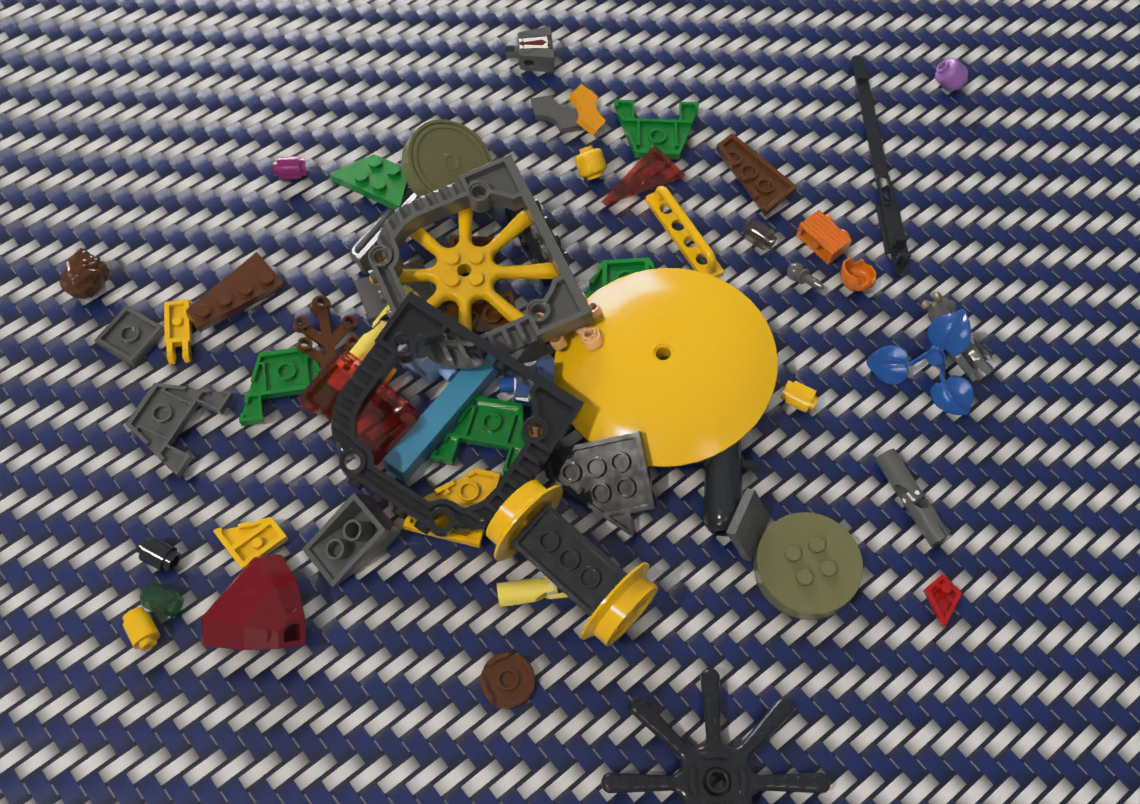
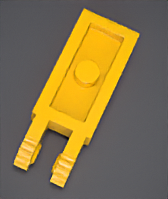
M189 299L164 303L165 345L167 347L169 365L176 364L175 347L182 346V357L185 363L192 361L190 346L192 345V322L186 315V310L191 306Z

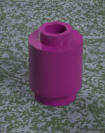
M299 156L277 157V162H273L274 176H279V180L302 179L301 176H307L305 158H299Z

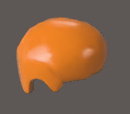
M849 257L843 261L840 279L849 290L867 291L875 284L877 273L863 259L853 262L852 257Z

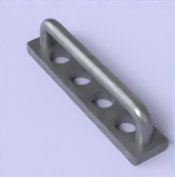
M410 187L407 188L406 197L403 198V205L409 200L413 201L418 198ZM388 207L350 250L351 260L357 263L363 274L370 275L368 271L372 267L368 260V253L371 248L378 245V234L381 232L384 221L391 216L394 209Z

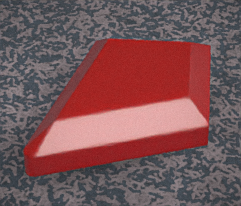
M942 573L923 592L938 621L944 627L948 623L962 592Z

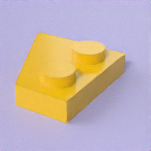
M272 517L259 519L254 523L238 524V527L225 530L217 528L213 531L242 570L253 557L267 556L288 540L285 533Z

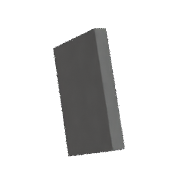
M422 259L405 264L403 269H425ZM370 276L355 280L354 283L369 323H372L388 303L382 304L377 292L381 289L380 285L372 284ZM431 282L401 283L402 286L407 285L411 287L425 301L435 293Z

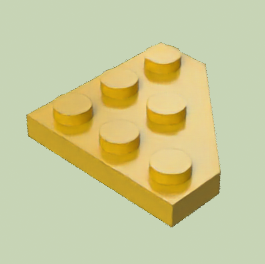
M474 468L468 471L467 475L455 481H449L434 489L435 492L423 498L429 502L437 499H448L462 508L469 507L483 501L497 487L501 474ZM439 516L435 520V525L438 528H445L450 523L449 518L446 516ZM409 517L405 519L403 524L404 530L424 534L414 527L415 521ZM485 529L470 532L454 530L446 537H439L430 531L427 535L480 548Z

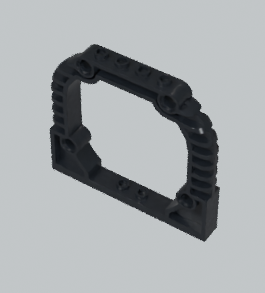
M410 291L374 340L375 344L337 396L331 415V430L335 445L341 454L339 466L343 474L349 478L348 484L359 491L362 488L366 489L371 493L369 497L382 506L386 502L393 507L392 512L401 519L405 520L409 517L416 522L414 527L427 535L430 531L439 537H446L454 530L470 532L486 529L503 503L517 489L536 478L581 411L584 402ZM447 335L471 349V353L480 360L486 359L493 363L492 367L502 374L507 372L531 388L528 393L531 417L522 426L521 438L525 443L522 450L497 487L483 501L465 508L448 499H437L432 502L425 500L378 469L371 449L357 439L358 422L364 408L398 362L402 364L412 362L418 354V348L442 343ZM401 344H409L411 349L407 352H400L398 347ZM530 427H537L541 430V435L532 437L528 434L527 430ZM352 458H357L360 460L359 467L354 470L348 469L347 462ZM446 516L449 518L450 523L445 528H438L435 525L436 518Z

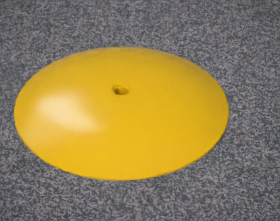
M661 268L636 272L610 282L587 298V303L592 301L598 302L602 313L598 317L592 318L593 322L584 326L599 330L603 337L602 345L595 350H588L585 348L581 336L571 331L565 334V347L555 352V384L584 402L581 411L572 423L574 428L589 442L641 431L647 462L650 467H672L696 463L711 458L736 444L749 433L764 414L774 392L778 371L777 350L773 334L764 316L754 303L741 291L719 278L693 270ZM668 357L666 360H660L659 358Z

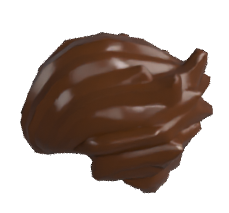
M79 248L67 260L66 270L61 273L59 283L61 288L70 296L87 299L93 297L101 289L102 285L105 284L104 280H111L113 277L109 273L110 269L107 268V264L104 261H100L98 256L90 254L84 248Z

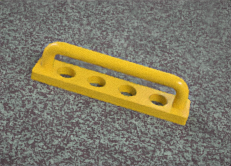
M658 186L655 192L647 195L645 202L694 271L716 278L723 276L724 270L716 260L714 252L665 186ZM662 207H668L672 210V212L669 214H664L660 211V209ZM679 223L683 225L684 229L678 231L673 229L672 225ZM692 240L696 243V246L692 248L687 247L684 242ZM704 257L707 260V264L701 265L696 259Z

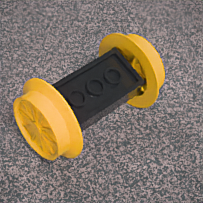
M531 480L517 489L503 503L487 527L486 536L496 545L494 558L497 561H504L519 551L590 616L581 631L580 638L585 640L596 636L608 647L631 627L658 591V587L646 577L649 564L643 562L629 574L624 572L555 510L563 495L562 487L555 485L546 489L537 480Z

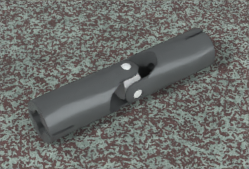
M890 449L879 455L875 459L877 465L900 497L903 505L930 547H935L951 537L950 532L917 485V482L896 450ZM919 502L921 508L916 506L915 503Z

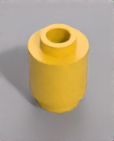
M789 380L780 396L781 399L785 400L786 404L805 413L808 409L813 411L819 397L815 396L816 390L797 381L791 382Z
M138 607L124 614L122 617L124 621L123 628L133 648L144 651L154 647L157 644L160 633L150 613L145 611L143 607Z

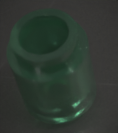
M157 582L146 585L140 594L142 607L165 618L168 616L176 617L184 604V598L180 596L179 592Z

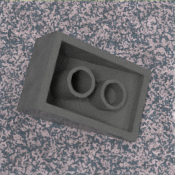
M354 492L302 548L324 578L334 588L382 553L401 533L379 505L369 497L370 495Z

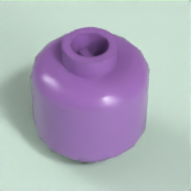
M947 59L938 64L935 79L948 91L959 90L968 80V70L957 59Z

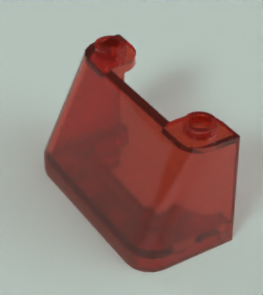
M342 348L299 395L297 399L301 401L300 406L310 414L313 412L317 414L322 413L331 421L332 410L337 396L362 361L346 348ZM383 381L364 408L358 422L357 439L371 449L376 466L419 419L420 413L389 384Z

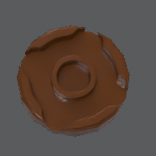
M505 652L497 654L487 661L481 673L480 685L482 693L489 703L497 708L513 709L520 707L529 700L534 691L535 674L533 667L526 658Z

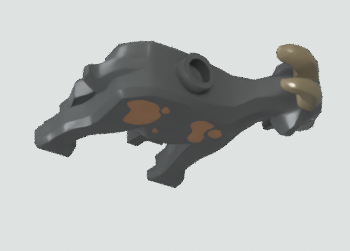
M939 292L933 293L935 301L924 300L922 302L923 308L928 309V318L931 322L941 315L956 312L955 302L951 299H945ZM972 331L970 343L966 350L958 355L950 354L972 382L980 377L979 369L986 375L993 371L991 364L986 362V360L992 359L991 353L982 346Z

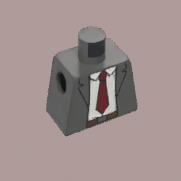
M551 27L519 32L517 34V45H505L506 59L518 58L519 68L524 71L554 72Z

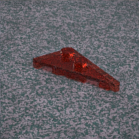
M653 145L601 202L606 206L657 188L658 186L680 180L685 174L662 151Z

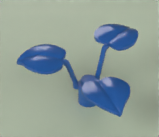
M964 309L941 315L931 322L928 327V337L932 346L928 352H924L916 359L907 362L908 353L899 346L882 347L868 357L866 361L867 366L878 379L887 384L901 383L909 374L907 366H913L921 360L927 359L929 364L940 367L941 382L934 384L931 388V398L934 404L944 412L953 415H967L970 413L974 399V390L971 383L966 378L957 375L950 376L947 380L945 379V361L949 353L958 355L965 351L970 343L971 325Z

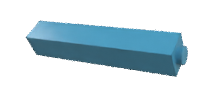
M493 363L469 370L461 369L384 457L383 462L388 472L404 483L411 478L441 443L447 432H450L458 423V417L473 397L481 396L499 375V372L492 367Z

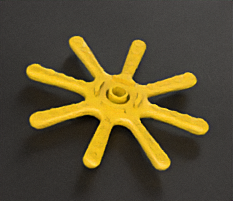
M471 208L458 212L459 242L454 247H443L423 227L411 234L410 237L436 257V264L427 269H403L398 277L400 282H432L435 284L436 291L426 302L435 308H438L446 301L455 302L459 308L458 322L471 331V307L477 300L489 302L509 322L524 316L525 314L496 293L494 284L500 279H553L558 277L552 263L500 266L494 262L496 253L531 225L525 210L518 213L489 244L482 247L475 246L472 243L473 210ZM463 273H470L468 276H461Z

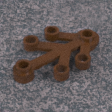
M319 295L312 299L310 311L318 317L321 334L309 326V321L304 316H298L294 319L293 329L307 336L301 337L298 340L296 346L298 352L306 354L318 362L322 374L328 378L335 369L330 365L337 366L340 361L345 362L344 358L355 346L351 345L350 342L357 343L360 338L356 335L349 336L345 347L336 355L334 347L349 331L355 329L357 319L353 315L344 316L341 326L332 334L328 317L331 303L326 296ZM349 321L353 325H348L346 322ZM297 323H302L305 326H299ZM312 341L324 348L325 355L312 347ZM301 344H307L308 347H303Z

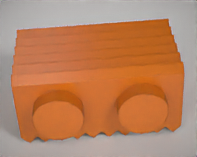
M820 210L801 222L796 234L827 265L845 253L852 242L849 233L844 229H840L834 224L833 219L829 215H824Z

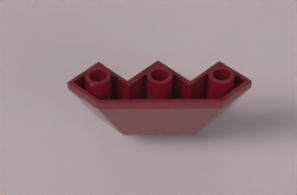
M281 554L253 557L201 617L202 646L237 650H262L306 645L305 614L299 587Z

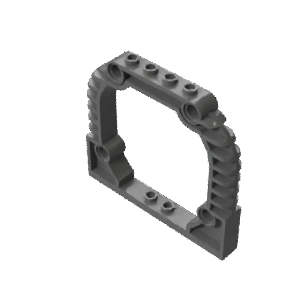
M511 154L459 175L458 182L447 184L444 188L433 190L432 193L419 196L420 198L413 201L409 200L400 208H396L391 216L384 221L381 232L378 234V245L371 248L368 253V260L372 267L368 272L373 283H379L381 287L377 292L382 304L388 303L390 310L386 311L390 319L406 298V293L398 278L404 267L399 249L411 234L424 226L468 208L478 213L486 212L492 206H500L513 211L524 208L532 224L530 225L531 232L535 239H540L542 243L540 245L541 252L545 259H550L558 277L553 278L551 286L543 299H534L528 303L526 315L480 336L511 355L536 342L539 346L593 322L592 311ZM478 195H484L481 198H476ZM381 259H387L383 263H378ZM539 312L545 314L540 318L534 317V314ZM445 339L442 343L418 348L416 358L429 357L433 362L450 367L451 369L469 370L491 363L486 359L480 360L471 353V349L460 342ZM406 344L408 349L410 350L411 346L409 344Z

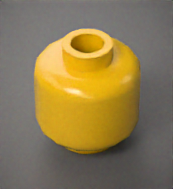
M592 145L579 149L580 154L575 157L579 175L582 178H587V181L604 175L603 171L606 170L607 164L600 148L593 149Z

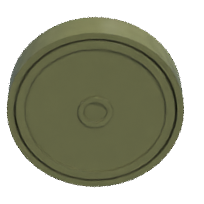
M446 119L432 120L421 125L405 144L401 159L404 177L418 198L421 195L432 193L433 190L444 188L447 184L458 182L459 175L493 162L488 148L475 132L463 124ZM478 195L476 198H481L484 195Z
M799 512L778 519L765 531L754 554V575L760 591L775 608L794 618L817 620L834 615L852 599L862 580L863 561L854 538L842 525L821 514Z

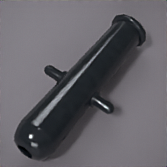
M741 440L725 451L711 458L699 461L705 465L703 521L707 530L717 536H728L726 531L743 496L742 470L756 471L759 469L758 462L746 460L741 456Z

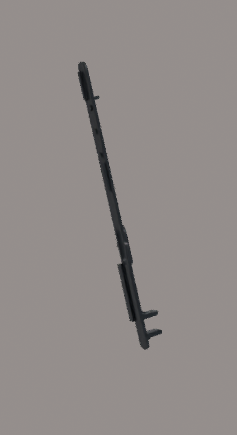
M855 55L851 59L877 186L876 192L880 201V205H876L875 208L884 253L891 254L895 274L905 276L908 273L907 263L911 257L906 244L908 237L904 235L899 207L894 203L893 187L888 175L864 58ZM880 177L885 178L887 181L891 202H885L883 199Z

